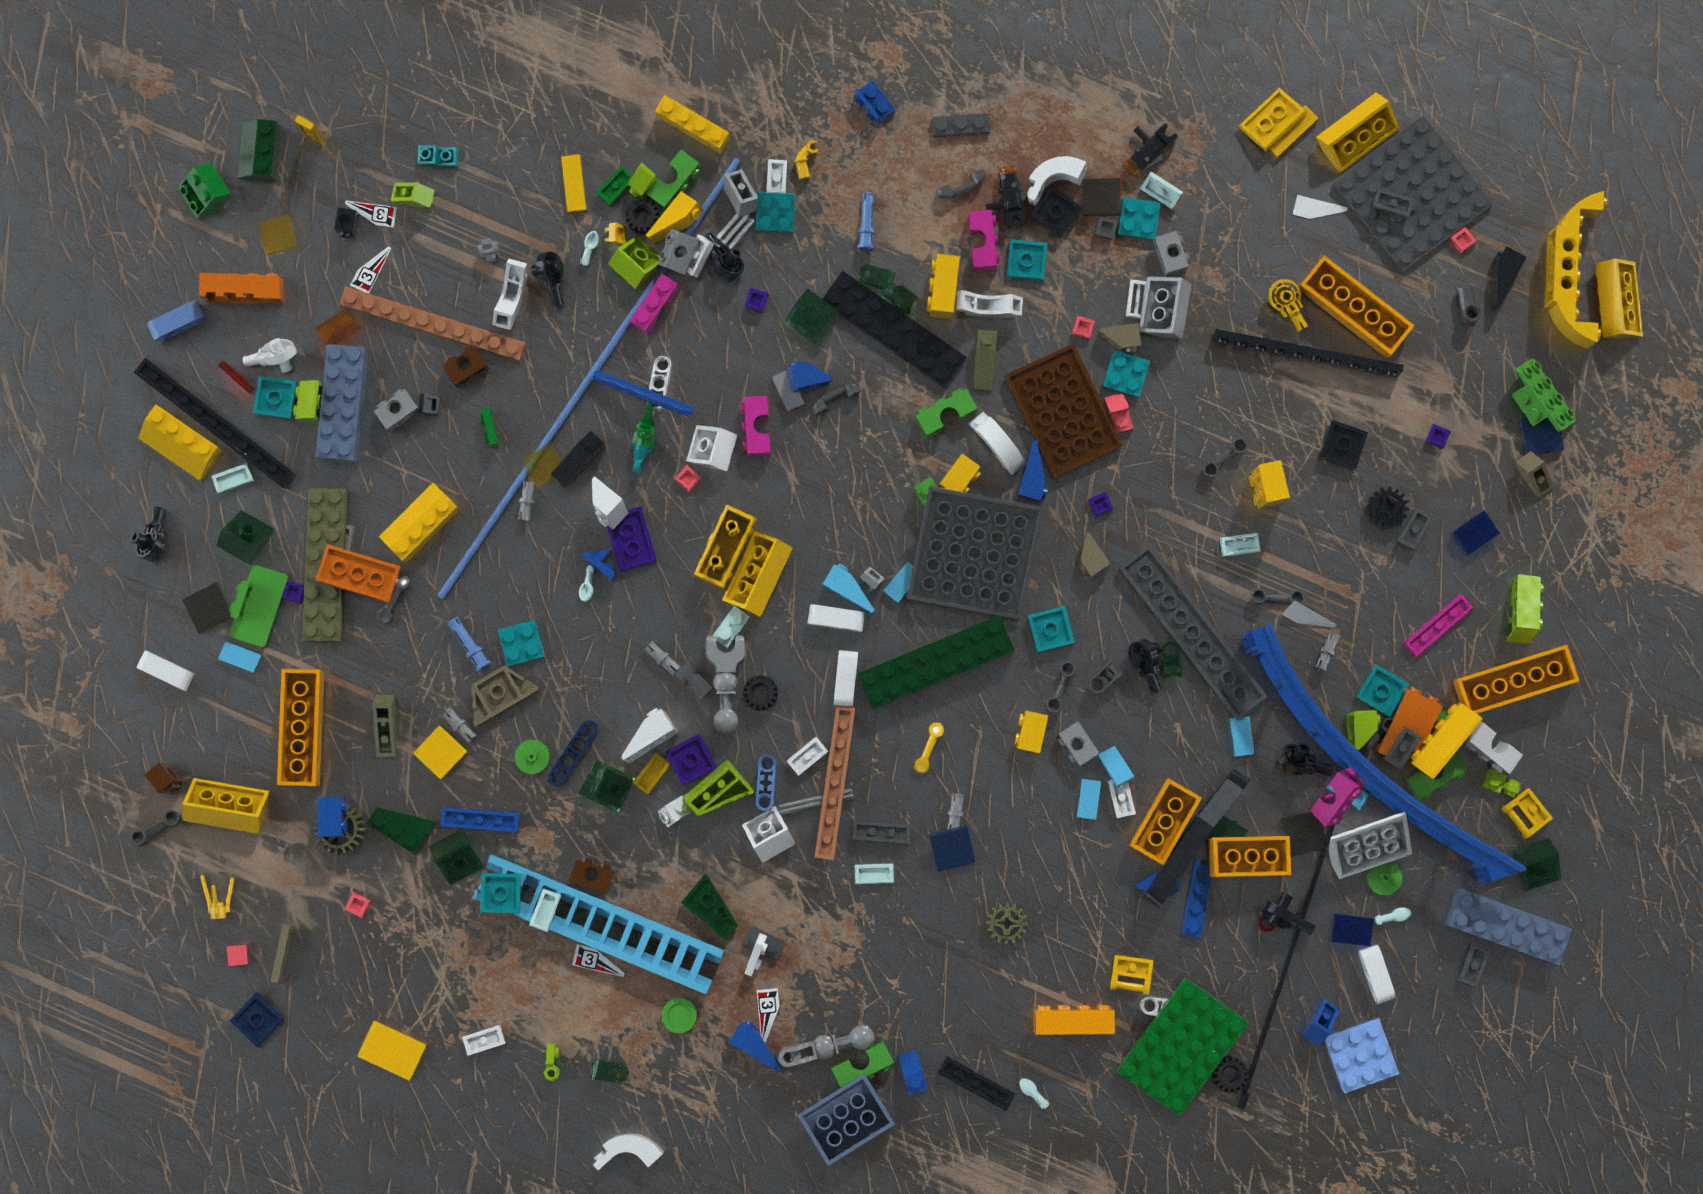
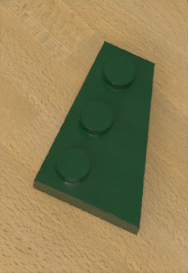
M376 807L366 824L408 851L416 854L436 824V821Z
M705 873L681 903L726 940L738 924L707 873Z

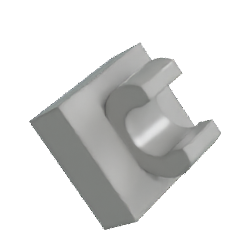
M869 567L861 575L860 579L862 580L859 585L862 586L864 583H867L870 586L867 592H871L885 578Z

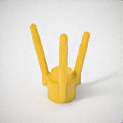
M201 875L200 878L210 918H226V913L230 912L234 878L230 879L226 904L224 906V902H217L215 885L211 886L213 903H211L205 877Z

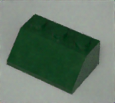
M257 119L243 123L238 179L276 182L281 126L277 121Z

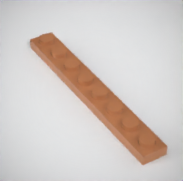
M836 705L815 859L834 861L856 708Z

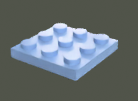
M1379 1018L1333 1033L1324 1040L1343 1093L1399 1074Z

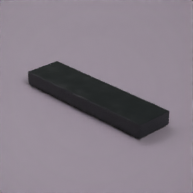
M946 1056L938 1071V1074L1005 1111L1015 1096V1093L949 1056Z

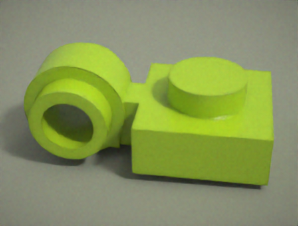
M1490 768L1487 769L1481 783L1482 787L1500 794L1503 788L1505 790L1504 794L1515 798L1521 789L1519 787L1521 783L1509 779V782H1505L1507 775Z
M547 1043L544 1077L548 1081H555L560 1076V1070L555 1066L556 1059L559 1060L560 1048H557V1043ZM549 1070H554L555 1075L550 1076Z

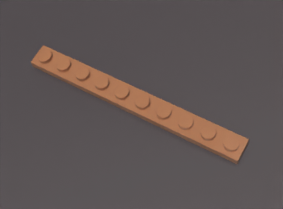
M346 286L339 303L341 306L465 345L476 346L478 349L517 361H521L526 346L525 342Z

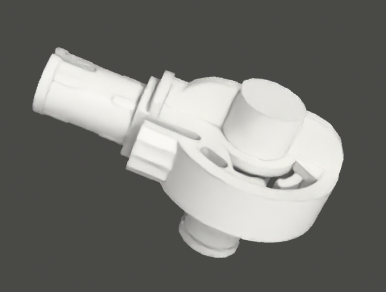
M277 338L266 343L257 353L245 355L243 363L246 368L258 364L265 367L279 364L281 372L284 373L293 368L289 359L297 353V350L292 341Z

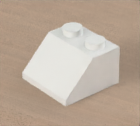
M696 425L686 462L714 470L727 471L737 435L722 428Z
M594 476L592 478L593 506L596 510L595 514L599 517L598 521L604 527L609 526L611 529H614L628 514L627 508L621 497Z
M776 806L742 824L762 863L796 844Z

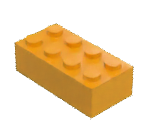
M1167 778L1128 846L1156 863L1164 865L1202 797Z
M1290 836L1208 838L1209 877L1291 875Z
M1038 1005V1009H1033L1034 1033L1036 1035L1115 1034V1010L1110 1009L1108 1005H1096V1009H1090L1088 1005H1077V1009H1070L1069 1005H1057V1009H1051L1050 1005Z

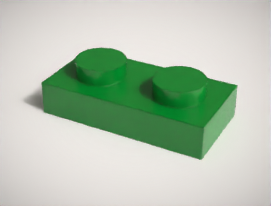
M621 165L596 191V194L611 206L629 187L628 182L633 175Z
M489 406L481 408L482 414L479 415L481 424L486 426L487 432H484L486 444L489 443L492 448L498 447L500 445L492 411Z

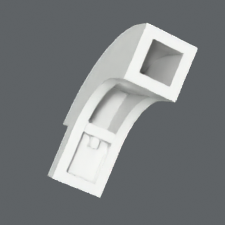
M1063 156L1049 159L1039 165L1029 177L1031 185L1027 192L1029 204L1036 207L1046 187L1054 181L1067 180L1080 185L1088 169L1086 161Z
M508 259L504 285L500 299L494 309L492 325L511 330L525 290L527 263Z
M961 290L957 291L956 310L963 311L965 315L977 317L1022 316L1023 297L1013 294L998 296L979 295Z
M982 412L969 422L970 427L986 442L1001 465L1011 475L1027 464L1011 439L991 417Z
M633 1133L621 1134L609 1139L602 1145L607 1152L605 1153L602 1150L594 1158L596 1162L593 1166L599 1170L615 1155L622 1152H630L637 1155L649 1167L664 1151L654 1141L643 1135Z

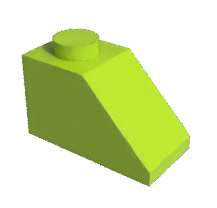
M643 163L638 166L628 182L629 192L636 199L640 197L642 200L647 197L646 193L657 180L656 175Z
M417 182L395 183L391 202L417 208H430L435 190Z

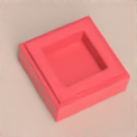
M1466 227L1449 238L1460 254L1477 242Z
M1077 316L1072 335L1090 340L1095 321Z
M686 465L676 476L675 480L690 492L702 477Z
M353 892L344 910L363 918L371 900Z
M248 945L227 946L228 966L249 964Z

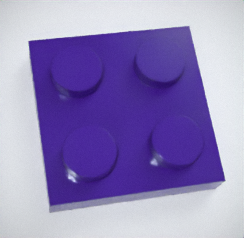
M700 734L665 751L683 786L717 768Z

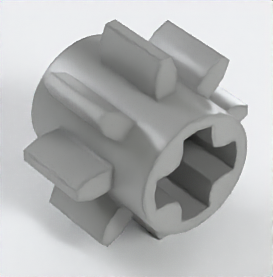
M491 238L482 239L483 244L478 245L481 259L486 258L488 262L496 261V256L500 255L497 241L492 242Z

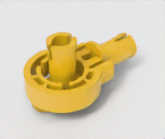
M1280 279L1274 282L1268 291L1270 305L1280 311L1284 318L1288 314L1297 332L1303 330L1302 327L1306 328L1308 324L1299 309L1304 307L1301 302L1299 286L1288 279ZM1284 282L1292 284L1296 288V291L1293 287H1290V289L1286 288L1289 287V285H1285ZM1274 288L1276 289L1273 294H1276V297L1273 298L1276 303H1274L1272 300V292Z

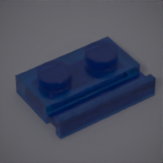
M1484 510L1453 531L1452 534L1467 552L1466 554L1470 555L1500 534V531L1497 530L1495 524Z
M1334 914L1331 942L1371 947L1374 918Z

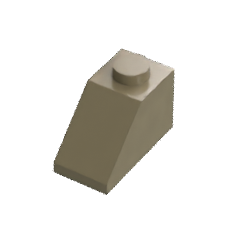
M1138 323L1103 327L1099 330V335L1120 351L1135 353L1141 347Z
M1530 451L1516 461L1520 475L1536 497L1540 498L1554 488L1545 462Z
M1088 532L1084 536L1079 562L1081 566L1079 568L1084 576L1088 575L1089 578H1092L1111 563Z

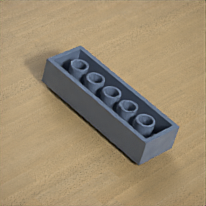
M327 344L315 455L318 460L358 463L369 351L365 347Z
M1456 889L1444 923L1447 927L1558 966L1561 964L1572 928L1463 889Z

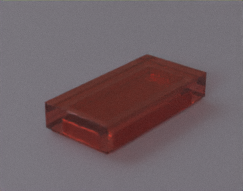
M222 361L218 366L246 392L251 394L254 387L229 364Z

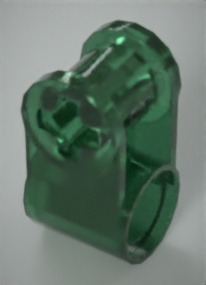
M865 264L859 269L858 278L863 284L890 292L896 273L889 269ZM866 271H870L868 278L864 277Z
M887 282L882 290L884 297L906 314L911 312L910 308L919 299L916 294L909 291L905 286L894 282Z
M1172 641L1166 642L1161 646L1160 652L1162 679H1166L1167 676L1182 677L1179 646ZM1167 645H1172L1175 649L1172 656L1165 653Z
M593 1059L590 1079L620 1083L628 1078L629 1071L625 1065ZM620 1069V1072L623 1073V1076L619 1077L618 1079V1076L615 1074V1071Z

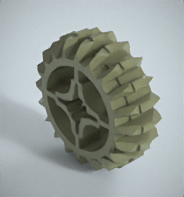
M348 804V811L345 813L347 815L345 821H347L348 825L350 820L353 821L354 833L352 836L348 829L347 833H344V838L349 841L342 845H335L332 842L338 837H320L316 842L317 844L324 842L321 849L325 850L329 847V854H332L334 849L336 855H340L341 849L343 854H348L347 848L354 851L353 844L356 846L361 845L357 839H364L360 832H366V829L360 828V825H364L365 821L358 820L362 817V814L355 816L357 808H353L350 811V804Z

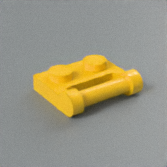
M1526 788L1501 808L1502 812L1506 813L1522 833L1521 836L1525 840L1553 819L1530 788ZM1514 806H1518L1533 825L1529 829L1512 809Z
M1114 955L1110 990L1123 989L1143 992V994L1149 995L1154 960ZM1118 975L1144 979V984L1118 981Z

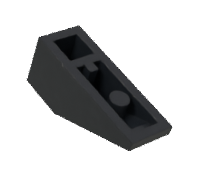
M1507 246L1503 250H1499L1494 258L1496 263L1493 269V309L1495 310L1501 306L1527 258Z
M590 431L576 444L551 475L565 488L605 449V444Z

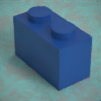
M318 797L317 837H344V833H347L348 824L345 821V813L348 811V803L345 801V798Z

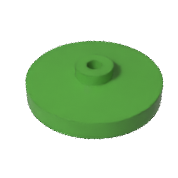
M526 740L516 749V765L527 774H538L549 764V750L544 743L538 740Z
M1388 862L1369 869L1367 872V883L1376 894L1391 895L1400 888L1402 873L1395 863Z
M685 998L670 1000L662 1011V1021L665 1027L674 1033L689 1031L697 1019L695 1006Z

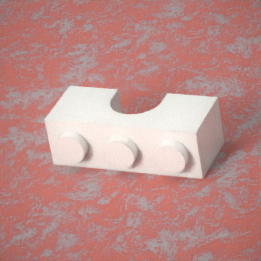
M1480 722L1464 741L1466 743L1465 746L1473 752L1477 751L1479 753L1478 757L1483 761L1493 764L1491 767L1499 773L1503 771L1510 774L1523 755L1513 746L1499 741L1497 746L1492 749V740L1497 733L1483 722Z

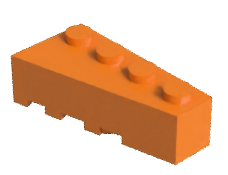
M199 273V296L207 303L283 302L284 280L275 273H268L266 276L254 273L247 275Z

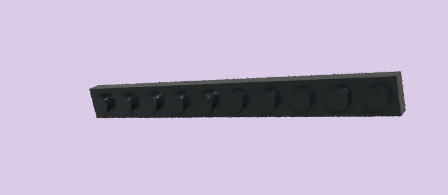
M1215 329L1212 340H1216V343L1221 345L1232 343L1238 348L1253 347L1258 352L1268 350L1273 351L1272 354L1279 356L1289 354L1295 359L1310 358V361L1315 363L1326 361L1331 366L1347 365L1348 369L1359 370V368L1366 369V372L1373 374L1383 372L1388 377H1396L1403 372L1404 365L1220 329Z
M147 358L133 372L282 488L295 475L288 467Z

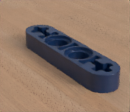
M587 720L582 723L549 772L548 780L552 785L561 786L565 783L598 733V725L595 722ZM593 724L594 732L588 733L586 737L590 739L587 742L579 734L582 733L584 735L586 733L585 726ZM576 740L584 742V748L580 751L575 750L573 747ZM565 756L573 758V764L570 767L563 765V758ZM558 765L568 770L567 774L565 772L561 773V781H553L554 777L552 775L554 773L558 774L561 770L557 768Z

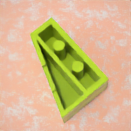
M1518 574L1513 581L1511 597L1513 613L1512 618H1509V624H1512V632L1507 637V642L1530 645L1537 633L1542 630L1543 620L1540 619V613L1543 610V602H1540V596L1543 594V584H1541V577Z
M727 759L684 796V799L696 815L700 816L721 807L723 804L736 801L740 797L755 792L753 787Z

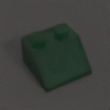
M807 288L792 308L785 323L815 345L836 319L838 311Z
M241 510L221 529L216 546L249 565L260 554L274 529Z
M595 759L578 794L619 812L635 777Z
M464 829L429 846L434 862L450 885L484 868L482 860Z
M1549 837L1513 850L1514 860L1526 867L1525 871L1518 872L1525 892L1561 879L1559 853Z

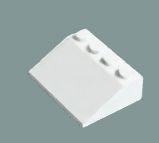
M655 708L647 713L648 717L644 719L621 756L624 761L631 763L678 734L669 716L662 709L658 710Z
M1405 812L1330 838V862L1339 879L1412 854Z

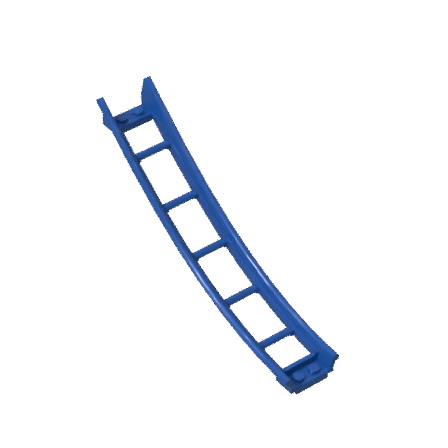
M1271 624L1241 636L1247 654L1251 653L1252 657H1258L1267 676L1286 706L1324 752L1343 770L1351 768L1365 783L1363 788L1396 814L1405 812L1408 822L1441 844L1474 862L1471 865L1478 883H1488L1526 870L1523 864L1463 831L1416 800L1357 751L1326 718L1307 693L1291 668Z

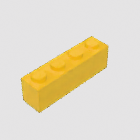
M666 95L663 96L655 109L656 117L719 154L722 153L730 140L729 132Z

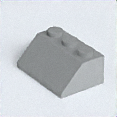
M1148 277L1139 332L1167 339H1183L1191 283L1183 278Z

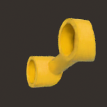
M932 723L929 726L930 737L921 758L917 759L914 763L915 771L920 774H924L929 770L928 760L935 742L944 733V728L940 723Z

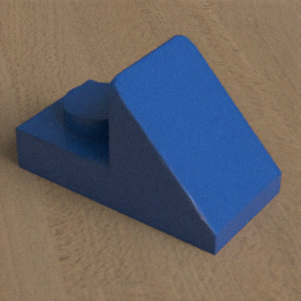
M611 549L583 552V558L611 581L616 578L617 575L614 573L616 569L608 562L606 564L603 563L612 553Z

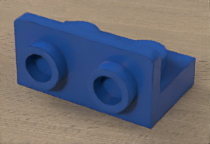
M873 80L860 90H855L856 97L854 99L860 107L863 106L867 111L865 114L871 122L875 121L878 125L895 112L894 107Z

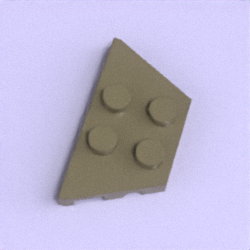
M505 665L471 685L474 726L478 727L539 691V687Z

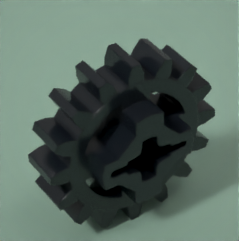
M1382 487L1380 488V493L1377 491L1373 493L1375 498L1370 497L1368 499L1372 504L1366 506L1371 509L1367 514L1373 515L1371 521L1377 520L1378 527L1384 524V528L1387 529L1390 524L1392 528H1395L1396 522L1402 524L1401 518H1407L1404 512L1410 509L1405 507V504L1409 501L1403 500L1405 494L1399 495V489L1393 492L1392 487H1388L1387 491ZM1380 498L1381 503L1376 507L1377 500ZM1386 505H1387V506H1391L1392 509H1391V510H1388V509L1385 510V509H1384V506H1386ZM1398 508H1400V513H1399V515H1398L1397 517H1395V516H1396V513H1395L1396 510H1397ZM1379 514H1381V515H1383L1384 517H1386V520L1383 519V518H1381V517L1379 516Z

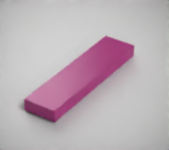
M1461 593L1403 644L1415 658L1418 657L1474 607Z

